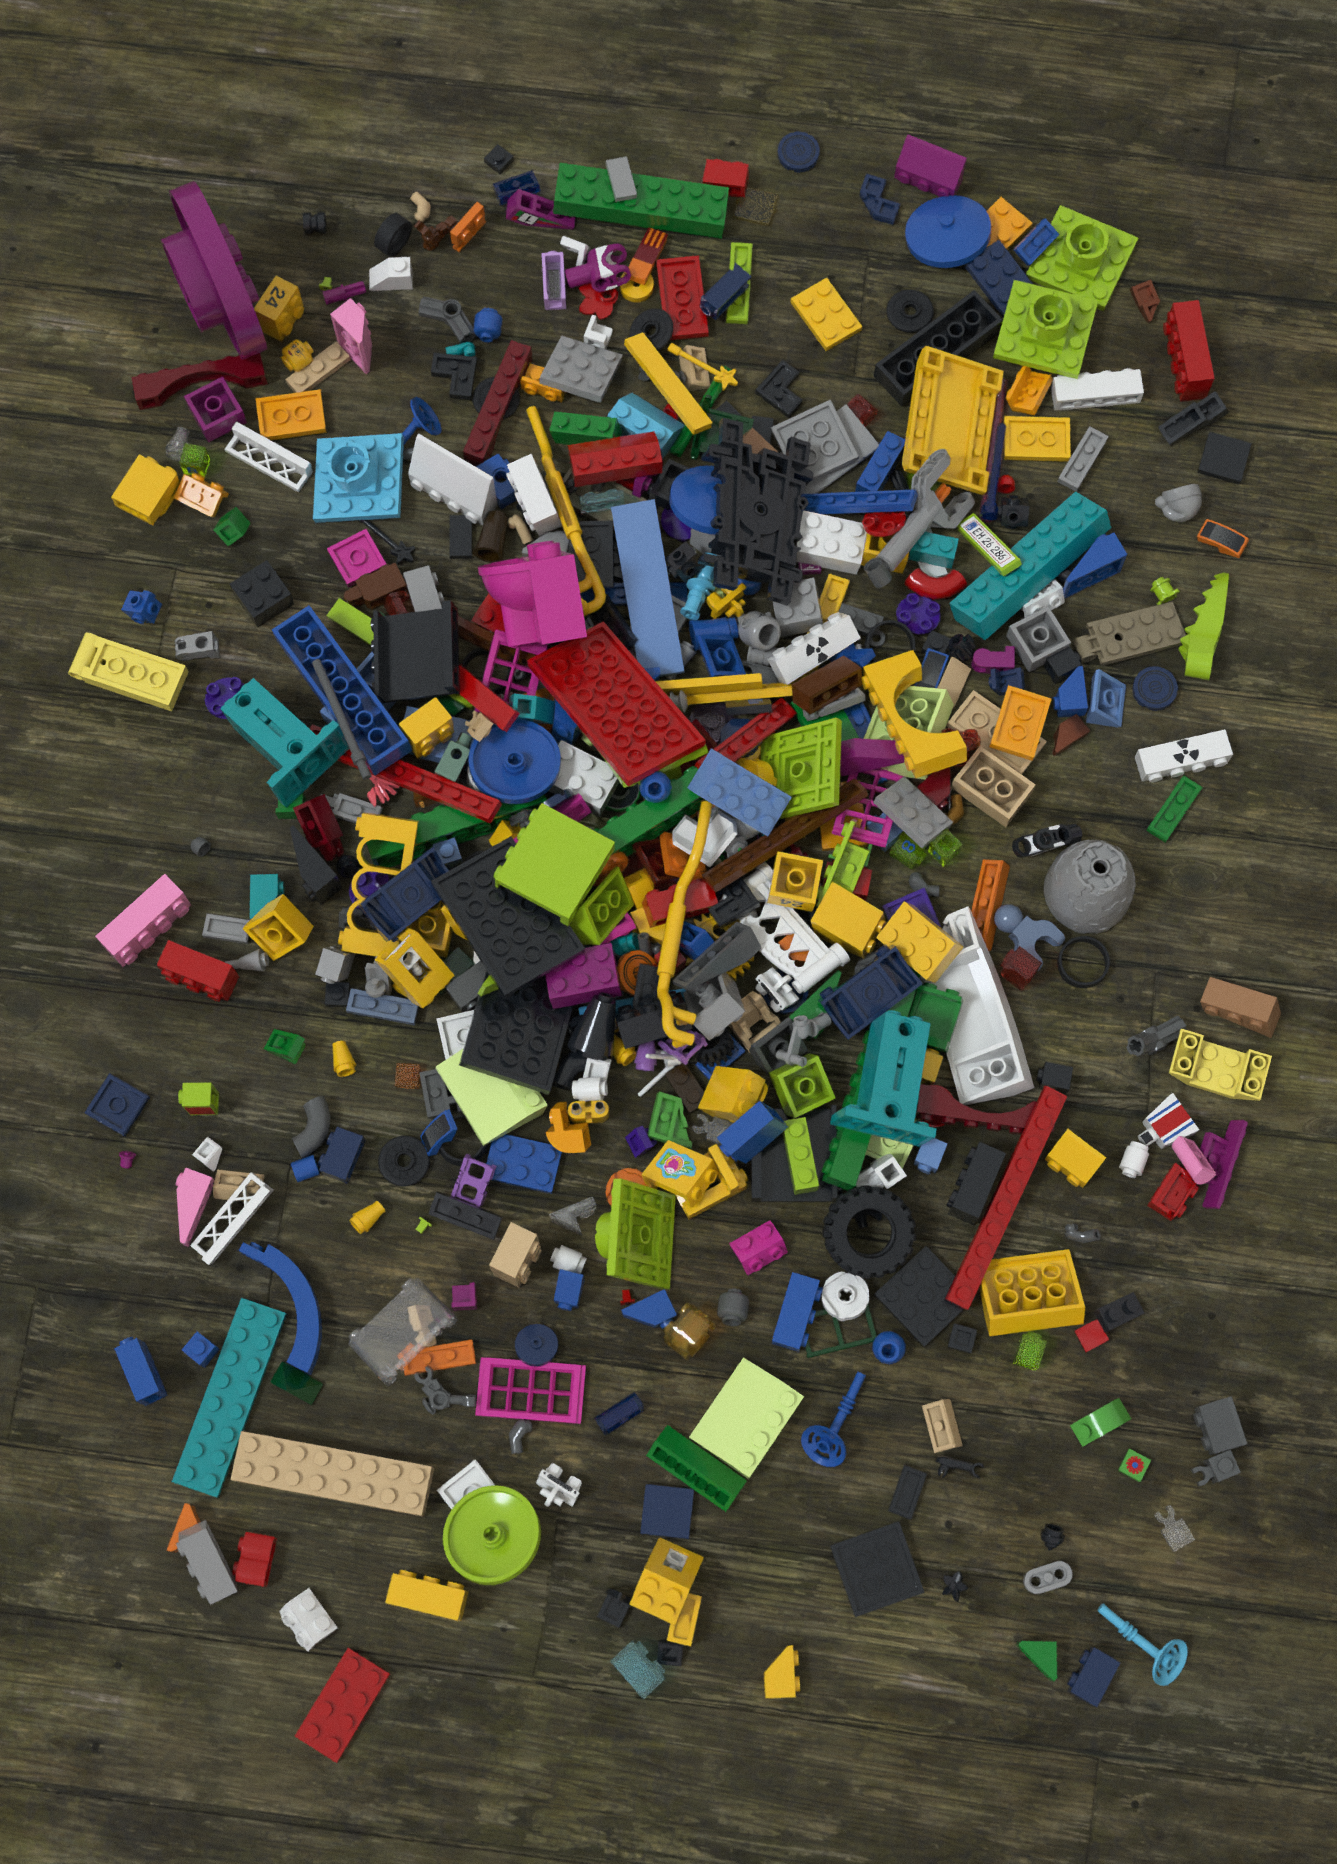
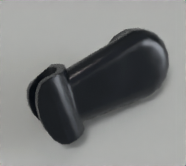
M943 1455L938 1456L935 1460L936 1463L940 1464L938 1476L940 1477L942 1470L944 1471L942 1478L947 1475L949 1469H958L969 1472L972 1477L980 1479V1476L975 1474L974 1468L975 1466L984 1468L982 1463H971Z

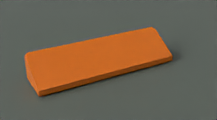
M983 859L971 910L988 951L992 950L997 927L994 916L997 909L1002 905L1010 869L1009 865L1003 860Z

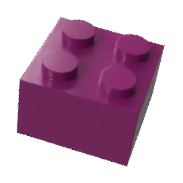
M223 376L184 396L190 412L208 443L232 431V427L236 422L242 425L247 423L242 408Z

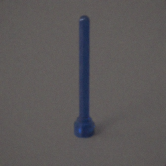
M999 423L997 426L987 501L981 506L980 517L985 520H996L998 518L999 508L995 500L1006 431L1004 423Z

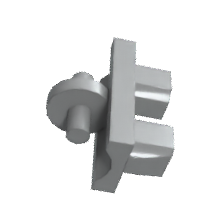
M375 960L373 964L367 963L365 967L366 993L374 998L380 997L383 994L390 996L392 992L391 978Z

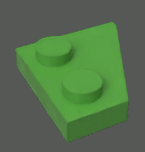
M663 1092L657 1093L647 1135L653 1140L663 1143L670 1140L691 1149L692 1142L688 1138L686 1129L688 1125L683 1115L684 1108L681 1098Z

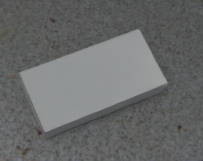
M627 157L606 160V168L615 202L635 199L637 193Z
M206 914L202 936L204 938L248 944L250 936L243 930V927L250 920Z

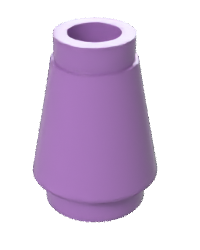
M655 1040L639 1045L634 1061L636 1070L654 1071V1067L657 1066V1060L646 1058L645 1055L656 1054Z

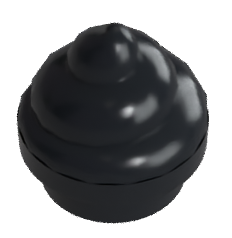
M343 855L337 861L336 870L343 877L351 878L358 872L359 863L354 856Z
M1045 1524V1527L1041 1529V1540L1049 1551L1058 1547L1065 1539L1064 1529L1058 1525Z

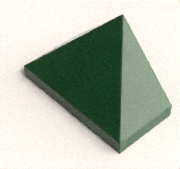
M283 1361L270 1381L273 1385L310 1405H313L324 1385Z

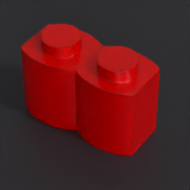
M245 1532V1536L240 1537L238 1551L241 1552L239 1561H235L232 1576H235L236 1582L267 1587L276 1549V1537Z

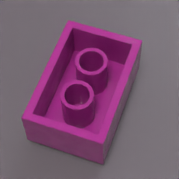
M611 943L587 947L582 954L545 974L549 999L553 1009L590 1002L593 996L599 995L600 992L608 993L613 997L622 996L615 953Z

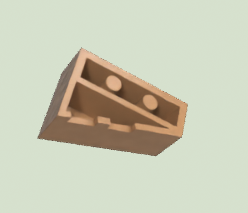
M1212 977L1209 978L1200 1001L1205 1013L1211 1016L1222 1017L1270 1038L1273 1036L1281 1015L1277 997Z

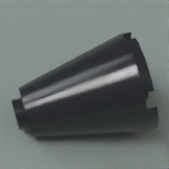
M600 992L599 995L593 996L568 1040L567 1045L571 1051L576 1052V1049L583 1051L582 1056L594 1060L604 1061L607 1060L608 1056L610 1059L612 1058L614 1053L616 1001L612 999V995Z

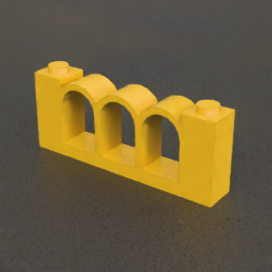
M363 812L361 817H357L355 830L359 831V837L364 838L358 844L356 853L357 859L363 868L354 875L352 880V891L358 899L349 907L347 912V923L349 926H346L344 931H340L338 944L342 945L341 951L379 956L385 950L390 955L400 944L399 939L395 942L391 940L386 942L377 930L359 927L355 923L353 912L356 906L368 897L358 887V880L361 874L365 872H378L397 875L413 862L419 821ZM378 839L405 844L401 869L377 866L367 862L363 856L365 843Z

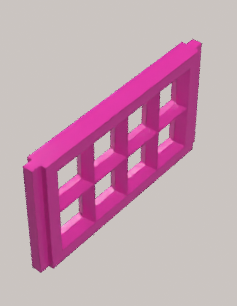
M495 630L482 683L488 688L490 682L506 686L503 698L505 702L508 701L511 688L527 692V695L535 696L539 679L529 667L519 665L517 662L520 650L538 655L547 650L548 644L534 642L508 646L516 649L512 663L496 658L500 644L507 646L505 632ZM495 663L511 667L508 681L492 677ZM516 669L532 673L529 687L512 683Z
M878 768L860 772L875 776L873 785L859 782L866 790L871 791L869 799L864 798L858 802L866 805L864 814L846 809L837 815L832 834L842 836L841 832L845 825L843 822L847 815L862 819L860 828H854L850 839L886 847L893 821L887 815L885 819L871 816L869 811L871 806L878 808L873 803L875 792L882 793L887 789L877 786L879 777L897 782L904 776ZM858 773L849 775L847 782L854 778L857 779ZM866 822L882 824L881 834L864 830Z
M481 1357L475 1416L581 1424L586 1366L549 1362L543 1366L533 1367L526 1365L521 1360ZM494 1367L509 1368L507 1386L492 1385ZM515 1369L530 1370L528 1388L513 1387ZM535 1370L551 1372L549 1390L534 1388ZM556 1372L572 1373L570 1391L555 1390ZM491 1390L507 1391L505 1409L490 1408ZM512 1392L528 1393L526 1411L511 1410ZM533 1393L549 1394L547 1413L532 1411ZM554 1395L570 1396L568 1414L553 1413Z

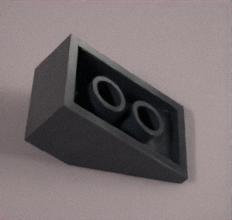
M293 825L290 831L300 875L304 882L302 887L312 902L317 900L322 905L340 891L342 886L334 871Z

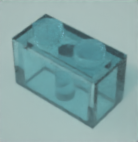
M631 1641L610 1662L644 1700L666 1679L663 1676L666 1671L657 1660L652 1663L646 1657L649 1651L640 1641L637 1644Z

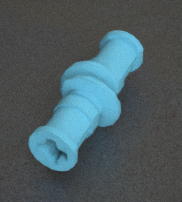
M705 565L696 574V578H691L687 581V588L690 591L686 604L680 611L684 617L691 620L699 619L700 608L705 599L710 595L709 591H714L716 588L713 587L712 583L714 567Z

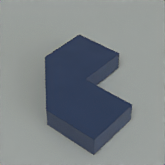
M866 174L860 190L862 201L874 220L894 225L900 203L881 198L886 185V179Z

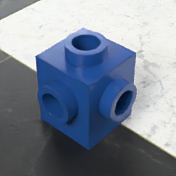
M146 590L143 592L129 591L121 610L136 623L144 624V622L154 624L162 603L155 598L156 595Z

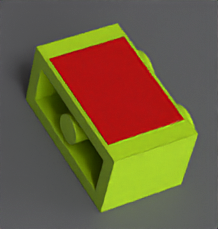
M183 1083V1089L179 1090L178 1100L179 1104H182V1107L189 1115H218L219 1092L212 1083Z

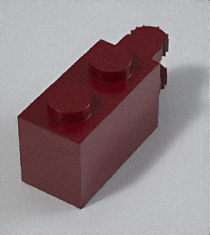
M325 794L293 807L309 844L313 848L319 847L327 861H332L335 857L342 856L344 847H342L343 845L339 837L343 836V833Z

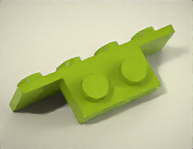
M852 819L850 823L846 822L842 829L841 835L844 836L841 845L837 843L832 856L835 857L833 866L828 865L824 878L827 881L824 887L820 886L816 897L818 903L816 906L820 905L832 882L851 893L854 892L870 852L866 848L849 842L857 823L856 819Z

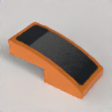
M1206 519L1197 535L1199 542L1218 547L1220 553L1240 558L1249 542V538L1209 519Z

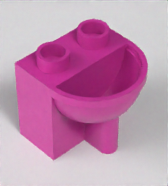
M545 541L528 544L527 557L478 566V573L482 576L488 593L495 601L501 604L507 646L534 642L548 644L587 637L574 554L561 551L560 542Z

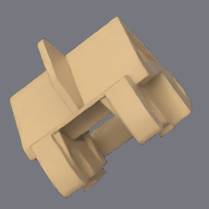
M754 991L741 999L745 1009L742 1017L728 1025L749 1053L752 1044L781 1023L779 1018L770 1011L761 994H757ZM762 1019L767 1023L772 1022V1024L749 1040L753 1034L750 1030L752 1025Z

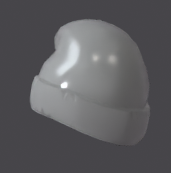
M1198 484L1185 485L1162 492V496L1155 499V505L1162 509L1164 516L1169 520L1185 522L1192 519L1198 513L1202 503V493Z

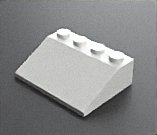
M417 435L408 472L411 486L418 491H425L436 502L442 501L447 504V507L453 512L464 514L472 523H479L483 526L488 512L494 511L498 506L493 477L424 436Z

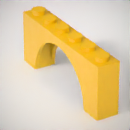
M911 650L864 666L862 686L870 692L869 697L872 705H877L880 720L886 722L887 732L890 738L894 737L898 753L903 754L907 770L912 771L915 778H919L967 761V746L958 730L948 733L925 732L910 726L899 716L895 708L898 698L908 687L922 680V665L914 651Z

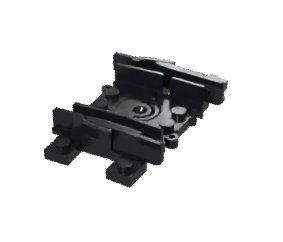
M722 418L719 421V444H710L701 459L714 463V470L711 472V476L717 477L722 481V484L717 483L713 487L717 492V516L710 522L711 526L714 529H719V531L708 544V547L711 548V553L721 555V557L704 553L697 561L698 564L714 567L713 587L734 591L738 588V578L752 582L769 583L767 600L786 606L791 603L793 582L799 583L803 575L801 569L794 567L796 565L797 552L801 550V547L795 546L793 540L798 542L803 538L800 534L801 510L808 506V500L805 497H801V495L805 493V486L813 480L814 476L811 470L805 469L809 462L811 443L791 436L787 440L785 455L763 448L758 454H753L752 445L743 443V422ZM757 507H760L763 513L758 512Z

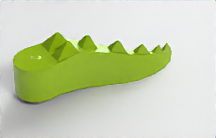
M1225 572L1214 575L1216 580L1210 581L1213 587L1202 593L1206 598L1205 603L1194 608L1195 613L1198 615L1196 623L1186 627L1184 631L1188 635L1180 638L1183 645L1179 647V652L1186 661L1184 676L1208 681L1210 679L1212 660L1221 635L1229 581V573Z

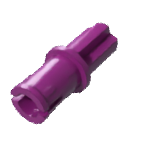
M360 281L346 286L340 284V287L322 291L326 305L341 300L347 301L349 297L363 294L366 292L364 282Z

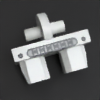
M772 967L756 978L758 981L756 990L764 996L769 994L773 999L770 1002V1006L775 1012L784 1010L799 1000L798 996L792 991L793 989L788 985L792 980L790 975L782 977Z
M554 1463L546 1470L542 1469L536 1481V1484L543 1488L540 1494L547 1498L544 1505L549 1507L554 1502L561 1506L564 1501L573 1507L580 1493L578 1491L582 1481L575 1476H570L565 1484L558 1479L563 1470Z

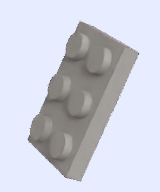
M905 776L879 794L873 801L879 809L922 849L953 824V821Z

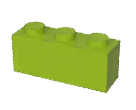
M806 1117L786 1120L784 1122L788 1128L782 1133L794 1195L818 1191L819 1183Z

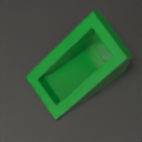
M1018 1641L1015 1644L1050 1681L1054 1682L1057 1679V1642Z

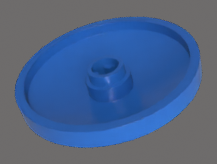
M963 196L934 198L919 206L909 217L905 229L907 247L917 260L932 267L952 268L964 265L977 258L988 246L991 238L990 217L983 206L970 198Z
M714 466L690 468L678 475L672 483L669 496L671 509L676 517L688 527L699 532L715 535L719 529H714L710 523L717 516V492L713 487L717 483L722 484V481L717 477L711 476Z
M516 719L507 732L493 724L487 737L483 738L480 742L476 739L473 741L469 752V770L472 780L482 793L498 799L502 803L522 804L538 799L552 788L559 776L561 756L558 744L545 728L534 722Z

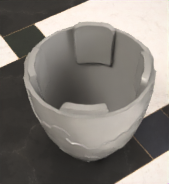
M1085 840L1074 843L1060 852L1050 866L1044 880L1045 901L1054 917L1074 932L1098 934L1108 931L1123 918L1132 902L1136 887L1134 870L1129 858L1118 846L1102 840ZM1102 863L1106 867V872L1102 874L1097 873L1094 870V864Z

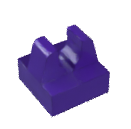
M637 1127L625 1137L635 1158L644 1155L657 1144L656 1140L650 1141L647 1135L649 1128Z

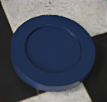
M532 1324L526 1326L518 1333L515 1340V1351L518 1358L526 1365L533 1367L543 1366L551 1362L556 1356L558 1340L553 1330L542 1324Z

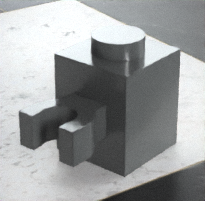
M1231 1450L1204 1460L1205 1467L1198 1466L1191 1469L1192 1474L1198 1471L1203 1473V1480L1196 1482L1198 1487L1206 1484L1210 1478L1214 1484L1241 1473Z

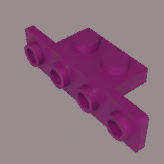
M1231 1120L1224 1139L1211 1132H1205L1200 1151L1216 1172V1175L1206 1183L1209 1187L1202 1205L1206 1209H1219L1224 1201V1195L1232 1177V1170L1239 1156L1242 1140L1246 1134L1248 1122L1245 1120Z

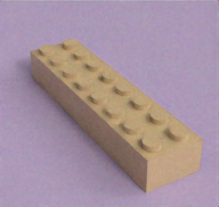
M241 1431L230 1480L425 1517L434 1468L432 1466Z

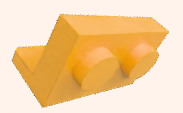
M1022 366L1016 375L1014 384L1007 392L1006 399L1011 410L1035 415L1053 381L1051 375L1032 372L1030 367Z

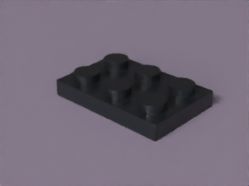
M613 520L578 521L582 530L581 537L603 587L614 588ZM569 539V553L574 554L578 582L585 579L586 573Z

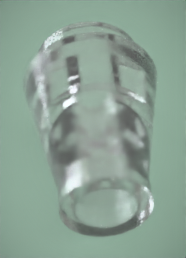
M178 427L165 447L167 457L174 461H181L187 454L189 431L186 428Z

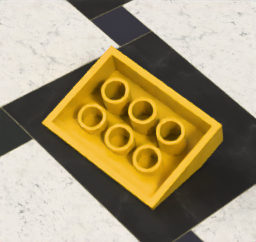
M1069 1249L991 1260L979 1286L989 1336L1084 1324L1085 1304Z

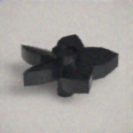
M960 1571L956 1572L953 1577L944 1576V1582L948 1586L943 1590L942 1594H952L956 1602L959 1601L960 1591L963 1592L969 1588L965 1583H962L963 1576Z

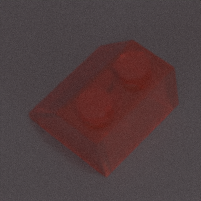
M660 838L635 842L632 845L633 856L639 868L649 878L654 890H668L670 886L677 884L680 879L679 877L665 874Z

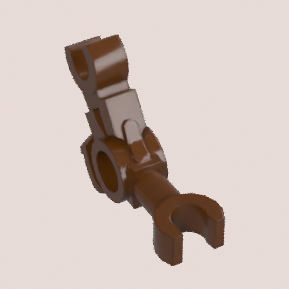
M449 216L444 222H440L434 228L433 226L427 227L419 220L414 227L422 234V239L424 240L423 247L431 251L438 247L439 241L446 234H450V231L458 221L453 216Z

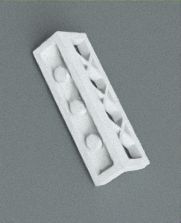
M236 422L232 427L234 436L226 446L225 451L291 489L300 492L313 473L310 462ZM238 441L245 443L247 446V450L240 452L233 448ZM261 452L265 455L266 460L256 462L252 460L251 454ZM279 462L283 465V471L274 472L270 469V464ZM299 473L302 477L295 484L289 480L288 474Z
M251 1172L190 1246L203 1256L202 1260L208 1265L213 1264L274 1190ZM253 1180L260 1186V1189L254 1196L247 1197L246 1186ZM243 1191V1197H238ZM235 1200H244V1208L241 1212L232 1215L231 1204ZM228 1209V1215L222 1216ZM228 1218L229 1226L223 1233H217V1221ZM213 1228V1234H207ZM213 1236L214 1244L208 1252L198 1245L204 1237Z

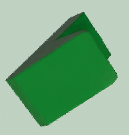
M274 1029L264 1050L296 1064L306 1046L303 1043L305 1039L297 1034Z

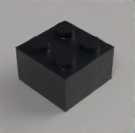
M267 560L230 583L233 594L257 628L294 605L291 593Z

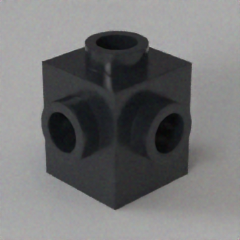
M1017 495L1001 497V505L996 507V518L1000 519L1001 526L1009 529H1015L1017 526L1028 527L1030 507L1028 498H1020Z
M684 542L665 558L671 565L667 569L675 579L679 576L684 583L705 567V565L697 563L699 556L687 542Z

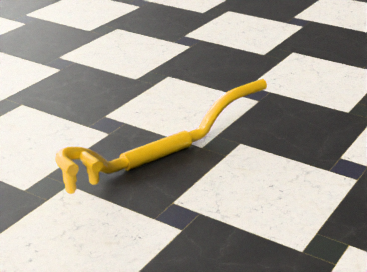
M531 406L527 408L526 412L541 450V461L546 473L545 481L566 537L571 540L575 553L586 573L585 579L578 582L580 594L590 588L593 589L595 598L588 603L581 598L583 614L587 616L603 606L606 599L605 589L581 537L582 530L559 471H556L551 446L537 408Z
M708 801L701 802L692 851L685 869L677 882L673 903L669 904L657 975H659L657 997L662 1006V1027L665 1034L673 1040L672 1045L675 1048L685 1045L691 1046L695 1038L694 1034L678 1030L674 1026V1019H676V1023L679 1026L694 1024L696 1014L673 1006L669 994V985L676 969L686 913V906L684 905L686 891L698 868L707 839L713 805Z

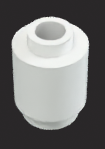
M602 1077L579 1078L572 1083L573 1098L579 1099V1101H602L604 1096L608 1094L607 1082H603Z
M1131 1141L1130 1146L1126 1147L1119 1166L1123 1170V1175L1130 1178L1142 1175L1149 1157V1148L1146 1145Z
M561 1245L560 1249H554L550 1261L554 1262L552 1267L558 1270L562 1269L581 1274L587 1258L583 1257L582 1253Z

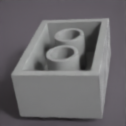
M726 972L683 993L688 1011L696 1014V1020L693 1025L709 1041L713 1037L721 1035L730 1023L738 1021L745 1012L737 984Z

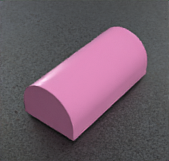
M1179 1136L1173 1142V1151L1196 1184L1207 1183L1216 1175V1172L1193 1140Z

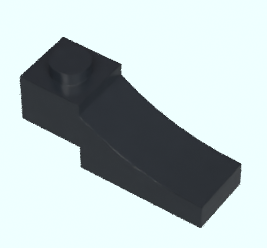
M1214 391L1200 402L1192 403L1158 428L1169 445L1172 446L1195 431L1214 424L1230 412L1217 392Z

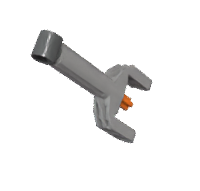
M939 449L933 452L912 477L911 490H916L918 494L914 511L907 518L905 525L894 534L877 557L865 564L864 570L876 588L884 587L891 581L892 576L889 572L895 570L928 527L956 528L975 504L972 494L964 492L954 496L944 509L942 502L950 494L951 488L942 483L935 492L930 489L950 465L951 457L946 449Z

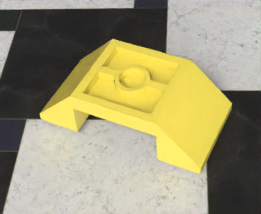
M1180 1029L1169 1074L1186 1085L1228 1098L1261 1100L1272 1058L1271 1055L1251 1049L1243 1053L1204 1041V1035Z

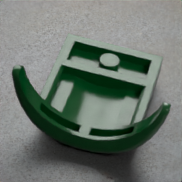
M706 395L701 408L713 424L712 428L694 435L691 459L697 460L699 452L705 453L710 444H719V421L722 418L743 422V434L752 428L754 419L710 409L712 396Z

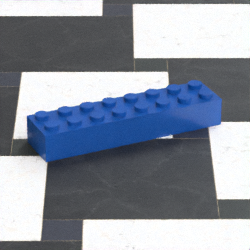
M310 605L272 629L279 645L334 721L338 723L312 665L314 660H321L357 744L367 758L366 764L374 776L413 751L409 740Z

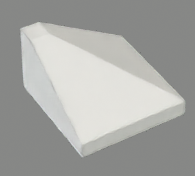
M206 1137L192 1155L214 1172L222 1147L209 1137Z

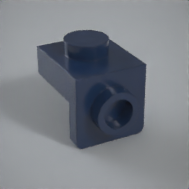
M1021 667L1000 672L996 668L991 669L989 686L999 696L1005 695L1008 685L1025 690L1024 670Z

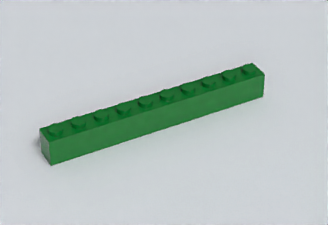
M912 969V971L920 979L921 975L917 973L914 969ZM916 989L887 1011H898L901 1013V1016L908 1017ZM869 1030L866 1031L862 1043L865 1045L863 1052H860L856 1059L858 1068L856 1073H853L849 1082L851 1090L844 1098L843 1108L849 1104L857 1105ZM836 1126L838 1130L836 1138L834 1137L829 1145L831 1154L829 1160L825 1161L822 1168V1173H824L822 1181L848 1191V1189L856 1186L871 1135Z

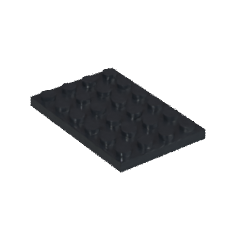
M511 836L431 881V885L504 998L585 952L584 946L571 926L561 923L559 916L502 885L499 888L495 887L493 875L499 865L503 866L507 860L505 856L509 848L516 845Z
M487 970L485 972L483 983L489 977V973L487 972ZM546 975L504 998L499 989L483 996L479 995L459 1066L548 1095L552 1087L573 1005L553 1009L549 999Z

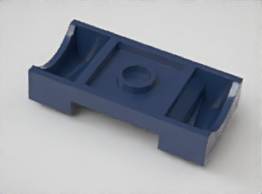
M432 847L359 903L358 907L386 942L390 940L395 942L398 940L397 936L402 930L441 900L431 885V881L449 870Z
M886 944L875 952L877 956L873 962L841 986L833 989L829 986L819 994L821 998L818 1002L848 1040L923 984L894 945L889 947Z

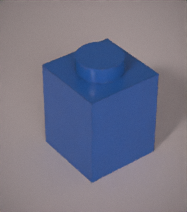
M198 1331L182 1349L185 1354L203 1368L208 1365L220 1350Z

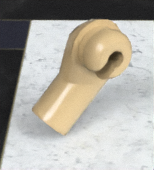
M415 192L411 196V200L418 206L415 218L418 221L424 222L430 216L431 206L419 192Z
M513 515V517L508 518V526L511 529L516 528L523 544L533 540L527 525L520 515Z

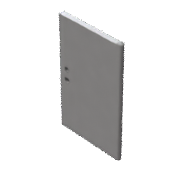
M844 405L836 412L859 459L809 482L805 486L804 494L819 493L874 453L879 446L878 442L847 405Z

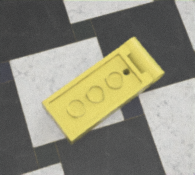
M85 633L68 674L75 679L85 681V683L172 711L188 675L186 665L96 636L92 633Z

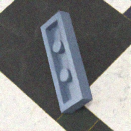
M351 988L346 1012L415 1025L419 1006L413 1004L409 999L384 994L374 998L370 997L366 991Z

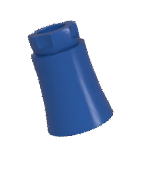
M722 617L708 620H689V634L691 643L695 647L694 650H700L697 639L699 635L732 636L733 639L738 638L736 619L733 617Z

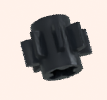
M956 634L950 639L947 649L950 651L951 657L967 661L974 655L976 645L974 644V639L969 634L965 637L962 634Z

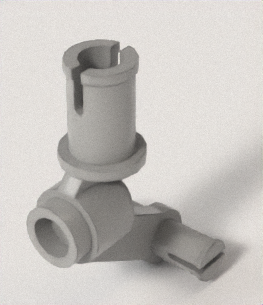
M822 1012L812 1020L804 1015L796 1016L792 1023L793 1031L788 1051L778 1050L776 1058L785 1061L788 1065L796 1064L804 1067L807 1063V1058L798 1056L801 1039H805L808 1036L815 1037L820 1030L831 1025V1018L827 1013Z

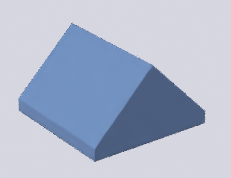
M1100 669L1095 671L1091 680L1086 723L1121 727L1126 685Z

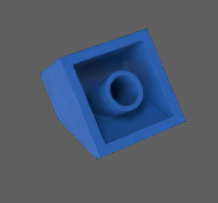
M699 635L697 637L699 649L710 677L746 674L732 636Z

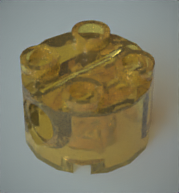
M686 1303L679 1311L680 1317L676 1322L670 1321L663 1331L665 1336L663 1338L667 1345L688 1361L690 1356L693 1357L710 1337L707 1334L709 1328L714 1331L717 1323L694 1304Z

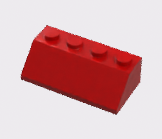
M655 431L568 445L575 487L662 473L663 462Z

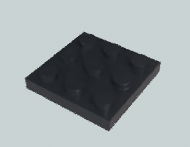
M927 1246L874 1294L923 1348L964 1310L945 1299L955 1276Z
M899 1521L830 1545L854 1617L925 1593Z

